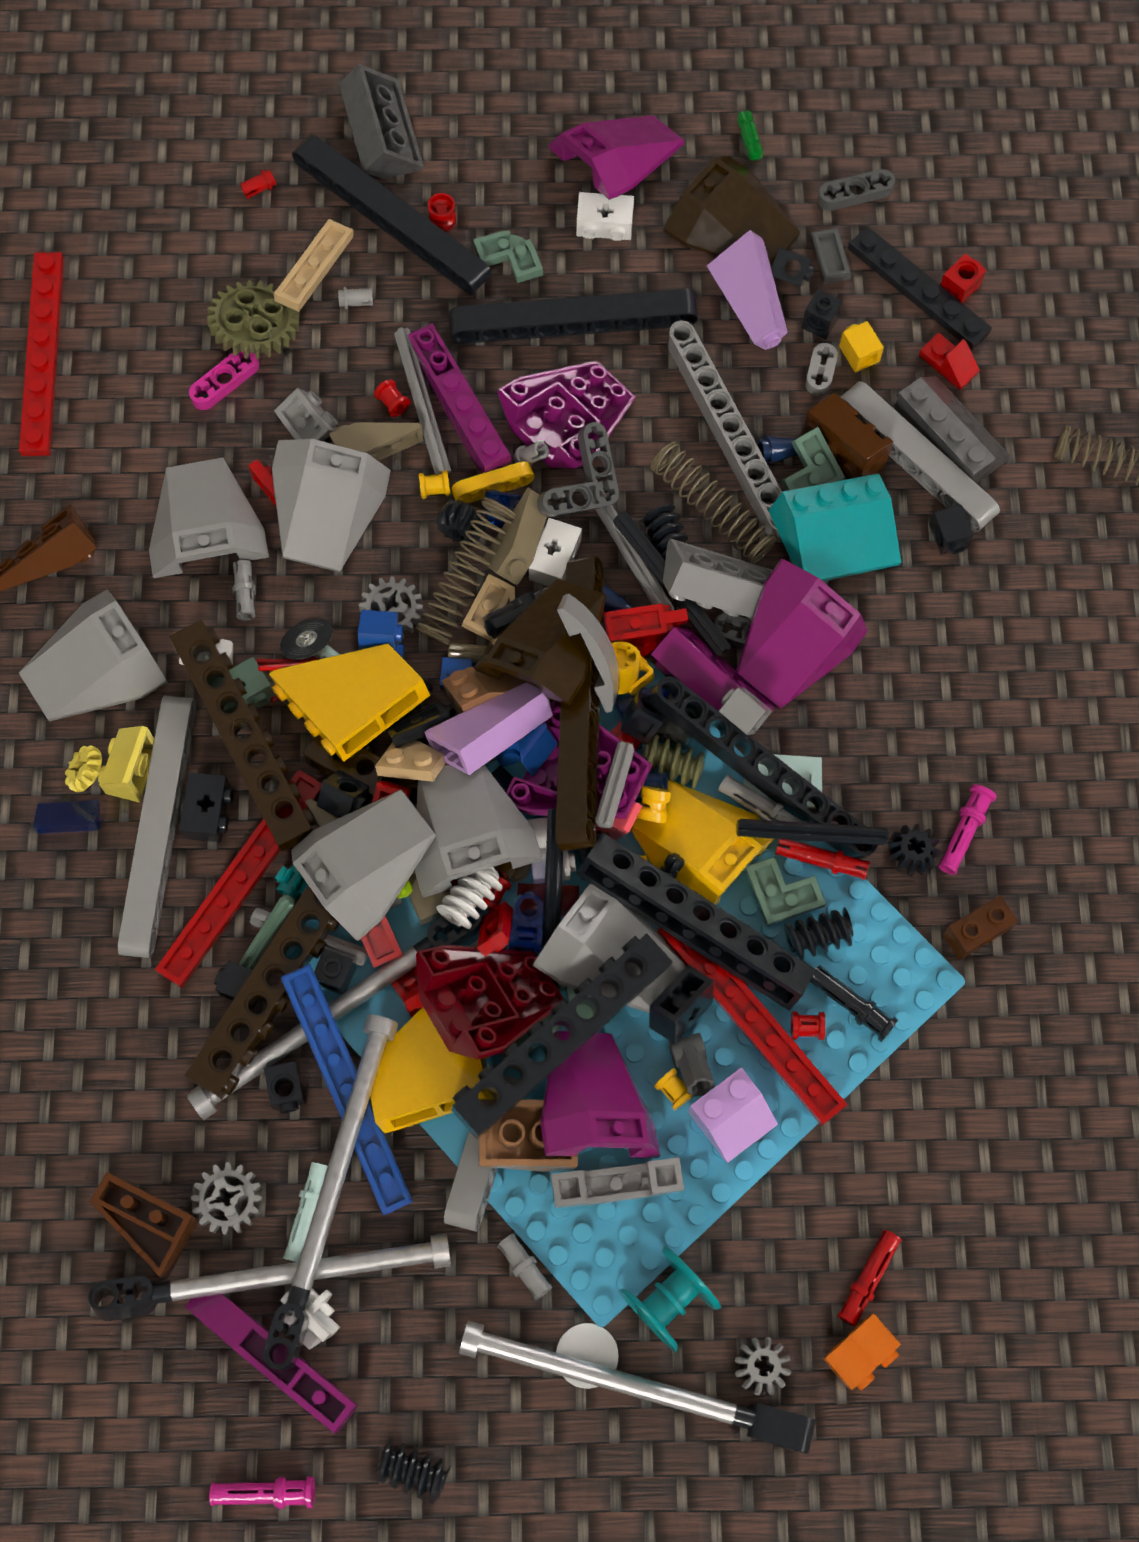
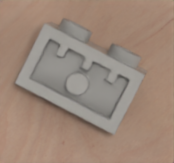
M296 388L274 410L294 439L311 438L324 442L329 437V433L334 432L338 424L337 420L329 412L322 409L320 406L322 401L314 392H306L299 388Z

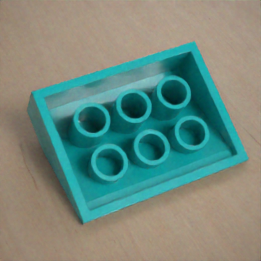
M880 474L783 491L768 510L792 563L822 581L893 567L901 563L892 501Z

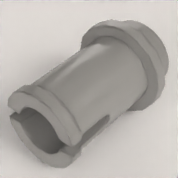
M343 287V290H338L339 307L348 309V306H373L372 288L346 289V287Z
M537 441L529 446L522 445L518 447L513 456L514 462H529L532 466L534 462L547 458L549 454L547 444L542 445L543 441Z

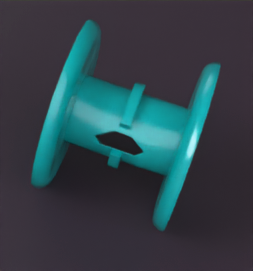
M664 1246L662 1255L674 1272L662 1284L657 1282L654 1285L656 1290L643 1302L625 1288L620 1289L619 1293L656 1336L676 1353L678 1345L665 1327L678 1314L683 1316L686 1313L684 1308L696 1296L714 1310H718L722 1306L691 1268L671 1249Z

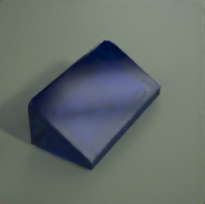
M100 801L39 803L34 818V830L38 834L99 830Z

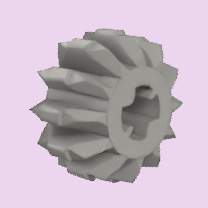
M769 1337L764 1339L762 1349L757 1338L751 1339L754 1351L743 1344L740 1350L747 1358L735 1357L734 1359L735 1363L744 1365L745 1368L736 1371L735 1376H748L742 1384L744 1389L749 1388L755 1382L754 1395L757 1396L761 1394L763 1384L767 1394L773 1395L772 1381L779 1388H783L785 1383L778 1375H791V1370L781 1368V1363L789 1362L790 1357L788 1355L781 1358L777 1356L783 1349L782 1344H778L773 1350H770L772 1342ZM761 1357L766 1358V1364L771 1366L770 1372H764L765 1376L759 1375V1369L754 1367L755 1361H761Z

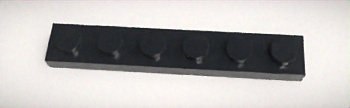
M868 226L849 242L848 250L960 342L964 339L971 351L990 334L991 326Z

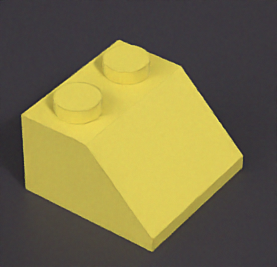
M148 727L122 728L118 730L116 738L113 737L108 747L109 758L107 764L101 767L98 775L99 785L105 794L141 802L146 788L154 744V737Z

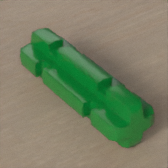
M746 110L738 113V125L741 128L740 132L745 148L748 149L746 151L748 159L751 161L759 160L763 154L762 146L758 143L760 139L755 123L752 122L754 120L752 113Z

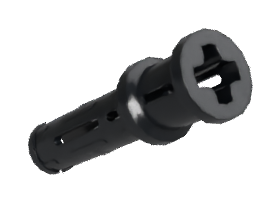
M821 965L816 968L810 983L855 1016L854 1020L857 1021L856 1023L859 1026L865 1025L878 1035V1040L882 1042L896 1025L898 1019L896 1017H889L877 1008L875 1001H866Z

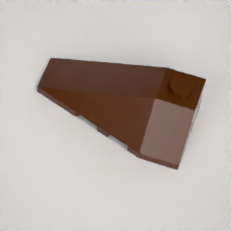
M71 504L41 527L43 532L36 540H26L20 546L21 548L18 550L17 557L14 560L10 557L0 564V591L72 567L79 561L81 563L86 562L94 555V550L97 549L95 539Z

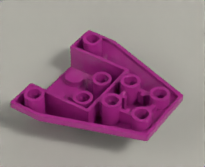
M651 115L582 123L561 133L549 144V149L563 161L573 159L575 156L580 157L592 168L594 187L610 200L638 185L684 145V139L655 116Z
M598 361L518 377L498 390V395L511 431L527 446L537 441H543L542 445L546 443L549 454L547 458L541 460L550 468H578L583 463L578 443V432L582 426L598 422L604 426L609 438L636 398ZM590 432L588 433V438L596 440L597 435ZM600 448L590 450L591 454L600 451Z
M781 559L764 582L736 674L777 708L781 709L848 658L867 633V627L862 615L822 580Z
M553 701L550 705L553 716L544 723L548 725L556 737L558 745L534 776H531L528 771H526L523 779L514 776L506 791V794L518 810L528 815L548 816L549 808H556L561 703ZM600 724L597 812L617 744L621 742V740ZM635 751L615 818L627 819L652 767L651 763Z
M556 1031L554 1037L558 1040H566L569 1038V1032ZM594 1034L547 1077L540 1123L545 1155L575 1156L586 1147L628 1148L630 1157L658 1158L661 1155L655 1124L612 1034Z

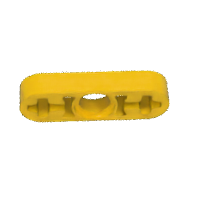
M518 462L460 480L452 486L451 490L455 501L460 499L468 504L482 500L485 497L488 498L526 486L535 479L529 462Z

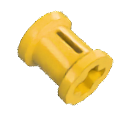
M443 470L442 474L434 475L419 473L422 499H426L429 495L438 494L451 496L447 470Z
M675 1068L666 1073L654 1085L656 1090H661L671 1101L674 1111L678 1110L693 1096V1094H688L686 1086L677 1075L678 1071Z

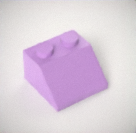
M742 1067L690 1105L688 1110L689 1114L726 1163L730 1162L778 1125L762 1093Z

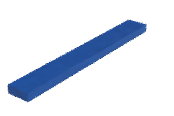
M309 964L282 976L281 980L340 1117L343 1119L357 1070L313 968ZM369 1100L354 1149L384 1216L412 1203L413 1200L386 1137L375 1123L373 1108Z

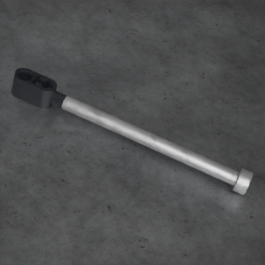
M478 907L475 908L480 917L476 919V922L472 924L470 929L456 926L459 934H456L455 929H452L451 923L442 916L430 925L427 937L403 952V955L393 959L328 1005L335 1022L415 968L416 953L418 951L442 945L460 946L476 935L480 930L482 921L480 909ZM437 933L447 934L448 941L438 940ZM298 1024L259 1051L249 1067L243 1066L237 1076L239 1083L233 1092L264 1072V1068L271 1067L306 1043L308 1040L301 1024ZM199 1085L186 1094L190 1103L203 1120L217 1112L218 1110L215 1105L223 1100Z
M372 1014L367 1016L363 1032L368 1034V1038L287 1302L276 1310L263 1350L264 1361L269 1367L279 1371H287L293 1368L300 1355L309 1325V1317L305 1311L384 1048L387 1040H394L399 1025L397 1022L386 1017ZM293 1311H295L294 1316L299 1318V1322L297 1325L292 1324L290 1326L288 1335L294 1337L292 1342L278 1336L280 1332L285 1335L287 1334L289 1325L284 1322L286 1316H292ZM279 1345H286L289 1349V1357L284 1363L277 1364L273 1359V1352Z
M447 1233L430 1235L431 1242L321 1258L314 1280L434 1262V1269L449 1267L451 1263ZM299 1262L151 1284L149 1279L143 1276L106 1280L96 1283L90 1289L88 1301L96 1316L104 1321L145 1316L150 1314L158 1303L291 1284ZM140 1292H145V1293L141 1294V1299H140V1300H135V1299H137V1298L139 1297V1293H140ZM114 1296L113 1301L109 1305L99 1306L102 1298Z
M469 1320L467 1322L459 1354L475 1358L477 1352L745 1428L748 1429L747 1437L809 1454L816 1419L754 1402L753 1409L489 1334L483 1332V1324Z

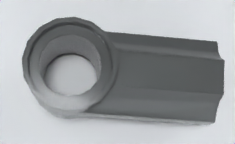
M696 1033L681 1037L676 1044L668 1041L674 1066L679 1068L688 1094H693L696 1097L707 1094L715 1086L710 1067L707 1063V1054L701 1034Z

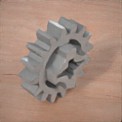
M394 576L390 577L389 583H385L382 578H379V586L377 587L370 583L368 585L370 594L362 593V600L364 602L359 603L360 612L361 610H372V608L375 611H387L386 609H389L388 612H397L398 624L403 625V631L407 630L413 633V623H421V617L418 614L424 613L423 605L420 604L422 603L421 594H416V586L413 584L407 588L406 579L403 578L400 583H396ZM405 597L409 600L411 608H408V604L404 603Z
M226 1162L224 1170L214 1165V1174L210 1176L203 1172L202 1176L205 1182L203 1184H194V1187L200 1192L199 1195L191 1196L193 1202L199 1203V1206L192 1210L193 1214H203L199 1223L205 1226L211 1222L209 1231L216 1233L219 1227H222V1233L225 1236H229L230 1228L232 1227L237 1233H241V1224L245 1222L252 1226L251 1214L260 1215L261 1213L255 1205L264 1201L262 1196L256 1195V1192L262 1186L260 1183H251L255 1178L254 1173L249 1172L244 1176L245 1167L239 1165L235 1171H233V1166L230 1162ZM227 1178L239 1179L244 1185L234 1187L230 1185ZM214 1184L215 1189L211 1197L207 1198L208 1192ZM225 1192L235 1196L230 1199L231 1205L229 1206L220 1202L225 1199ZM248 1200V1204L241 1214L240 1208L243 1202ZM224 1212L228 1221L218 1220L210 1213Z

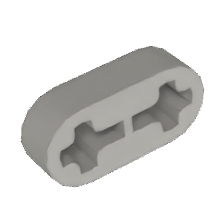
M829 343L818 344L812 353L805 387L814 396L825 395L829 391L833 379L838 352ZM822 354L828 355L826 365L820 364ZM817 374L823 375L821 385L815 384Z

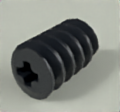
M675 505L656 507L650 510L643 518L647 534L651 538L650 542L664 560H666L667 545L670 538L685 542L688 539L687 534L680 533L684 530V525L677 523L681 518L680 515L672 513Z
M845 907L842 909V916L839 911L832 910L830 919L825 913H821L818 916V922L813 916L807 917L806 926L801 920L795 921L794 929L789 923L784 924L788 947L791 953L796 952L802 960L804 959L806 949L814 957L816 956L817 946H820L824 953H828V945L831 942L836 950H839L840 940L844 939L849 947L852 946L853 928Z
M389 1438L376 1469V1472L379 1471V1482L383 1484L392 1476L391 1487L396 1489L404 1481V1492L406 1494H409L416 1486L417 1498L422 1499L427 1492H430L429 1502L434 1505L441 1495L451 1466L446 1471H443V1459L441 1458L434 1466H431V1454L429 1453L419 1461L417 1448L407 1456L405 1455V1443H402L395 1451L393 1450V1439Z

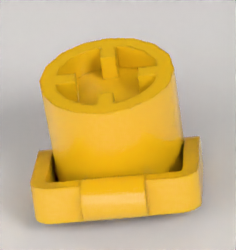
M613 642L611 644L619 669L618 694L630 693L635 695L654 679L653 668L640 655V651L634 645L627 642ZM639 670L645 673V675L642 676L640 679Z

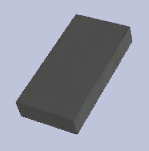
M838 228L811 232L810 240L823 284L850 280L851 272Z

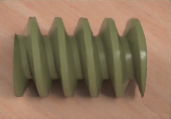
M658 734L652 737L642 754V757L652 765L650 772L657 766L658 773L665 774L669 770L671 781H674L681 775V785L683 786L692 779L693 790H695L706 763L704 762V752L701 751L693 758V748L689 747L683 754L681 753V743L679 742L673 749L670 748L669 738L660 745Z

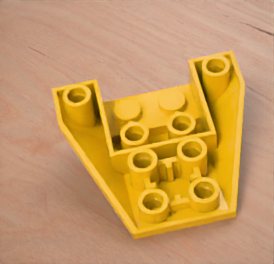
M668 779L667 790L672 793L670 802L665 807L667 811L666 823L652 822L636 817L630 831L645 855H647L650 863L659 869L661 866H664L663 863L669 854H679L685 860V864L680 872L676 871L677 877L675 879L717 905L726 889L756 856L759 857L775 838L738 836L736 834L738 820L762 819L754 813Z

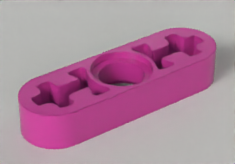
M240 351L236 356L231 353L192 384L189 389V396L193 406L199 410L212 408L257 372L260 365L259 359H256L254 353H250L246 360L250 359L251 363H241V359L244 358V352ZM222 373L232 375V379L228 383L223 384L217 381L218 376ZM202 392L203 394H208V397H198V394Z

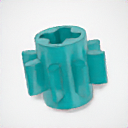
M294 864L289 869L282 866L275 876L276 882L279 883L276 890L282 895H290L295 900L303 894L308 886Z

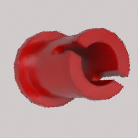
M262 169L260 174L243 183H239L248 200L266 189L273 190L276 181L269 169L266 171Z

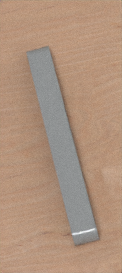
M677 321L670 327L669 352L761 525L766 526L764 531L767 535L774 533L777 536L776 543H782L783 541L768 511L774 503L768 504L762 501V499L767 498L775 502L782 491L694 327L687 321ZM676 338H684V339H686V340H683V341H682V340H678V339H676ZM689 360H695L698 363H691ZM701 383H708L710 386H703ZM712 406H721L723 409H715ZM730 428L735 430L736 432H727L725 431V429ZM737 452H745L748 455L741 456L737 454ZM750 475H757L761 479H752L750 478Z
M164 695L161 701L118 939L119 955L152 958L155 951L195 721L196 701L194 698Z

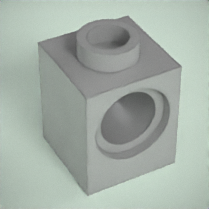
M740 687L736 690L731 689L721 701L724 705L719 711L746 735H754L772 713V710L746 688Z

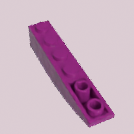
M433 323L408 334V340L436 396L480 474L511 465L510 453Z
M225 1294L191 1298L185 1305L186 1309L333 1433H339L359 1407L354 1400L300 1356L295 1366L290 1370L279 1371L269 1367L263 1358V1350L269 1331ZM279 1345L273 1352V1359L277 1364L284 1363L289 1357V1349L286 1345Z

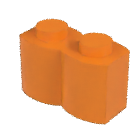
M872 1313L839 1342L823 1360L849 1390L857 1387L861 1391L874 1380L875 1377L872 1372L880 1364L886 1368L899 1356L896 1349L901 1344L877 1316Z

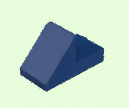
M544 723L512 744L495 758L502 767L521 761L530 775L534 776L558 745L557 739L548 725Z

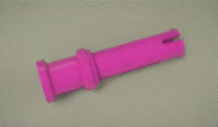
M973 784L970 788L971 795L966 806L961 807L959 811L961 820L938 865L939 869L945 873L957 874V870L977 827L986 821L985 814L988 807L997 798V795L987 787Z
M308 1476L306 1480H286L285 1477H279V1479H275V1482L211 1483L209 1493L210 1505L274 1504L278 1509H284L286 1505H306L307 1508H313L315 1502L314 1476Z

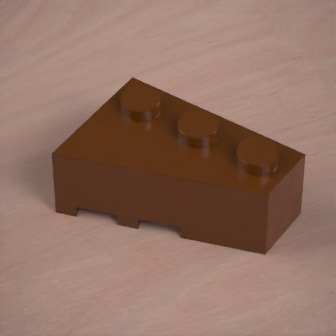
M834 393L807 412L804 424L806 431L809 432L819 427L847 479L877 474L885 468L893 440L888 436L884 439L873 432L876 430V426L871 422L867 424L861 422L856 418L858 412Z
M108 1172L105 1173L90 1200V1203L151 1266L153 1271L159 1277L167 1280L199 1219Z

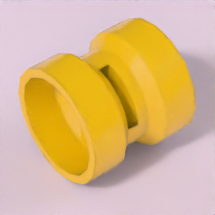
M642 786L640 792L642 808L637 818L666 823L667 811L665 807L670 802L672 792L661 788Z

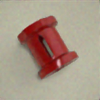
M393 379L380 383L374 392V397L386 405L388 414L391 417L400 416L410 406V399L407 396H403L397 390L396 382Z
M792 1011L790 1021L791 1038L797 1040L798 1037H817L818 1040H824L825 1013L818 1012L817 1015H800L797 1011Z

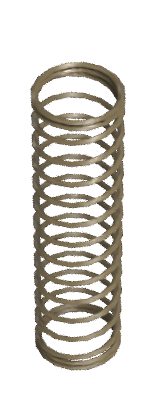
M1068 424L1064 426L1054 452V460L1062 461L1071 440L1077 432L1076 443L1070 461L1072 465L1082 443L1088 435L1087 446L1081 468H1083L1093 446L1099 438L1092 472L1095 471L1103 451L1110 442L1107 460L1102 473L1105 475L1114 454L1121 445L1119 460L1113 476L1115 479L1125 457L1132 448L1129 467L1124 482H1127L1131 470L1139 457L1138 452L1134 458L1135 448L1133 445L1123 455L1124 444L1120 442L1112 452L1113 440L1110 438L1101 449L1102 436L1098 435L1090 446V431L1085 433L1079 443V428L1074 430L1068 440L1071 426H1068ZM1139 473L1137 480L1135 482V486H1137L1139 483Z
M670 442L665 445L653 458L650 466L651 470L657 475H663L665 483L671 482L672 490H679L680 497H687L688 505L695 504V511L703 512L704 520L711 519V526L719 527L720 535L727 534V541L735 542L736 550L743 549V556L748 557L750 563L753 564L761 560L774 546L777 536L774 533L768 534L752 549L749 555H746L747 547L761 536L766 526H761L751 536L746 545L738 548L739 539L755 526L758 518L752 519L737 538L730 540L731 532L745 521L750 511L743 512L731 528L722 533L721 528L723 524L739 511L742 503H737L733 506L722 522L714 525V518L730 505L734 496H728L719 505L714 514L706 518L705 513L707 509L712 507L724 495L726 488L718 490L705 508L698 510V503L715 489L718 481H712L702 491L697 501L690 503V496L706 483L710 473L702 475L689 493L682 495V488L696 478L702 466H696L687 475L681 486L674 488V481L680 478L692 466L694 458H689L677 470L673 479L666 480V474L683 460L686 450L677 454L679 450L677 442ZM674 447L670 455L660 464L664 456ZM681 454H683L682 457L670 468V466L673 464V462H674ZM688 462H690V464L685 468V470L679 474L683 467ZM667 466V468L665 469V472H662V473H659V472H658V471L662 470L663 468H665V467ZM698 469L695 475L690 480H688V478ZM704 477H706V478L704 479V481L695 489V487L698 485V483H699ZM713 485V487L704 495V493ZM720 492H722V493L716 498V500L713 501L714 498H715Z
M486 497L481 502L490 512L484 510L476 511L477 515L484 522L478 520L470 521L471 525L480 533L470 530L465 531L466 536L474 543L460 541V545L470 554L462 551L454 552L455 556L466 565L454 561L449 562V565L462 576L446 571L444 576L456 586L445 582L438 583L439 587L452 597L438 592L433 593V596L448 608L430 602L427 603L428 607L442 618L429 613H422L423 618L438 629L422 623H418L415 626V629L445 645H449L450 640L443 635L453 637V635L427 616L454 627H458V624L432 606L460 617L464 615L437 595L467 607L469 604L442 585L470 596L475 595L448 575L480 586L477 581L461 572L453 564L485 576L484 572L468 563L458 554L470 557L488 566L491 565L490 562L475 554L464 544L496 555L494 551L475 540L468 533L502 545L501 542L482 531L474 523L484 525L507 535V532L486 520L480 513L493 516L510 525L512 522L506 518L513 520L516 517L512 510Z

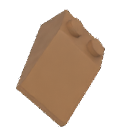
M474 667L455 671L449 677L441 680L457 715L524 683L538 688L534 683L504 672L499 679L476 671Z
M479 1099V1101L484 1106H492L496 1103L497 1099ZM521 1100L479 1138V1167L570 1172L578 1166V1154L575 1156L545 1155L540 1124L544 1100Z

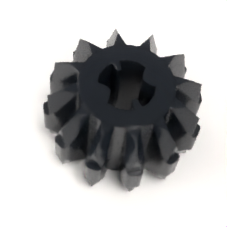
M449 499L443 508L440 509L436 523L438 525L437 529L444 533V537L452 539L453 542L468 541L474 543L466 536L465 531L470 530L480 533L471 525L470 521H484L476 513L477 510H480L479 508L471 506L470 503H464L460 499L457 501ZM474 523L478 528L485 532L486 526ZM468 533L475 540L479 541L480 536Z
M919 823L915 824L912 830L907 825H904L901 828V833L895 831L892 834L893 842H889L887 845V849L893 852L889 856V862L898 861L899 864L896 870L900 872L906 867L908 876H913L915 870L920 875H924L927 872V867L934 868L936 865L934 858H938L941 853L939 849L935 848L939 840L938 838L929 839L931 829H926L924 833L920 832ZM909 846H911L912 849H918L919 853L917 854L914 850L909 851Z

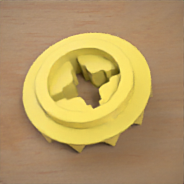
M92 745L88 747L82 746L79 752L74 753L72 761L68 762L69 768L65 771L67 776L65 784L69 786L70 790L82 792L97 779L102 763V755L98 748Z

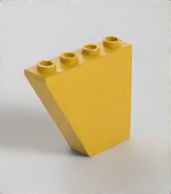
M389 644L285 667L269 673L275 684L271 688L282 702L287 699L290 702L287 706L298 720L303 717L306 720L304 725L313 737L320 735L323 739L320 742L331 756L336 753L343 762L430 696L423 679Z
M422 1007L395 1034L394 1040L386 1042L370 1095L375 1123L386 1134L453 1113L451 1108L456 1102L452 1098L466 1085L471 1089L481 1081L477 1076L487 1067L486 1059L490 1058V1056L473 1059L449 1052L427 1012ZM484 1090L478 1094L479 1099H495L494 1093L490 1090Z

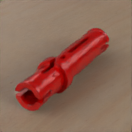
M779 839L778 845L780 846H777L775 853L777 856L780 855L832 870L831 873L836 875L840 872L861 878L862 880L866 878L867 871L861 869L868 870L870 864L868 860L865 861L843 855L844 851L840 850L836 853L791 839Z
M883 1230L856 1283L852 1282L849 1287L851 1292L837 1315L839 1319L851 1326H857L868 1302L873 1301L875 1297L873 1293L895 1251L902 1242L900 1237L888 1230Z

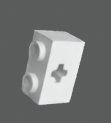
M579 192L576 236L588 239L608 238L615 241L631 240L634 196L620 195L609 200L600 193Z
M549 518L546 526L543 528L534 560L528 568L529 580L546 586H550L557 578L566 581V566L568 561L575 559L582 539V528Z

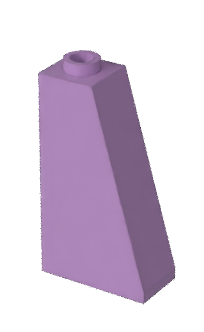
M749 230L710 262L707 268L753 343L767 350L777 346L781 342V338L788 331L764 241L760 236Z
M524 683L426 730L425 735L430 747L443 753L445 763L470 775L551 718L553 714L549 705L550 698L546 697L539 688Z

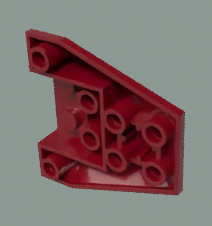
M442 945L420 950L416 953L419 1000L449 1052L473 1059L502 1053L514 1042L525 1036L526 1032L539 1020L543 1022L552 1015L550 1011L564 998L553 980L533 966L538 957L535 952L502 949L499 952L493 951L484 957L477 947Z

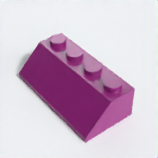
M674 627L651 653L657 660L656 666L667 675L672 673L679 681L718 711L724 705L721 703L724 696L731 689L736 690L738 687L746 688L772 711L775 708L769 700L736 674V670L721 656H716L709 645L691 629Z

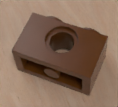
M1000 895L948 926L942 936L960 961L1010 931L1018 920Z

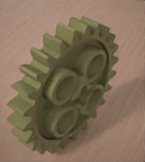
M248 280L247 286L244 287L240 282H236V289L227 285L226 293L218 291V299H211V307H208L207 316L210 335L215 336L216 344L223 343L224 351L232 347L234 356L242 351L246 359L250 353H254L256 359H259L260 353L263 352L267 357H271V350L280 354L281 345L290 347V340L296 339V332L299 331V312L274 301L275 291L272 283L265 288L262 281H259L257 286H253L251 280Z

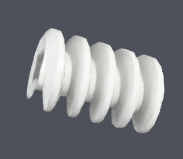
M491 867L460 877L458 879V886H453L450 889L451 895H446L442 899L443 905L436 906V910L450 923L470 929L472 924L467 919L468 916L478 919L480 915L475 908L487 909V904L483 901V898L485 897L491 901L495 899V895L490 889L493 888L497 891L503 889L498 881V872Z

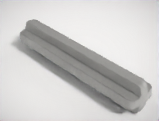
M621 741L617 744L595 818L596 824L599 827L609 829L613 826L634 754L633 744Z

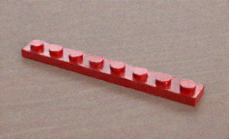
M62 252L34 253L19 452L22 456H50L64 269Z
M298 769L289 783L294 781L302 796L297 802L303 810L308 808L305 801L309 799L316 801L318 799L322 783ZM289 806L282 807L278 812V817L282 819L290 817L293 813V808ZM264 818L155 968L157 973L182 989L281 851Z
M658 928V933L686 966L690 965L714 980L713 998L821 1126L847 1106L844 1099L742 980L666 931Z

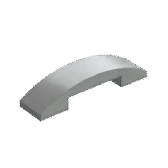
M563 595L557 612L569 636L581 633L600 673L594 689L605 712H612L619 690V669L612 644L595 616L572 595Z
M679 1157L647 1161L644 1164L551 1174L555 1208L619 1202L684 1191Z

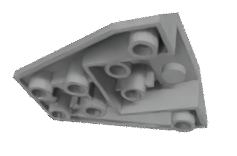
M311 438L278 440L272 465V477L282 558L340 572L383 502L391 470L368 453Z
M223 457L166 468L149 547L153 578L183 573L181 564L183 562L237 553L239 560L247 561L269 557L265 530Z
M108 589L81 604L19 672V675L49 722L142 699L168 683L142 639Z
M446 765L433 782L418 780L417 810L437 835L414 870L423 898L450 890L453 887L451 880L511 862L513 869L543 860L534 829L485 765L470 775L451 765Z
M399 790L313 830L291 850L292 862L324 908L355 940L359 941L383 920L437 835L405 793Z
M591 883L557 926L533 964L534 967L559 984L576 989L588 977L591 981L596 979L601 974L598 968L610 957L617 960L625 952L621 948L634 936L641 939L647 933L673 961L664 973L627 1005L647 1013L650 1012V1005L686 968L684 962L647 919ZM628 962L624 964V969L630 976H638L640 974V969L635 963ZM604 983L600 986L602 994L606 997L616 996V988L612 984Z

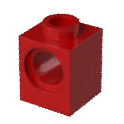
M965 253L944 273L940 286L963 303L981 286L986 269L978 260L972 259Z

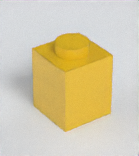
M868 321L859 325L852 324L847 327L842 333L839 344L841 351L855 373L880 362L884 349Z

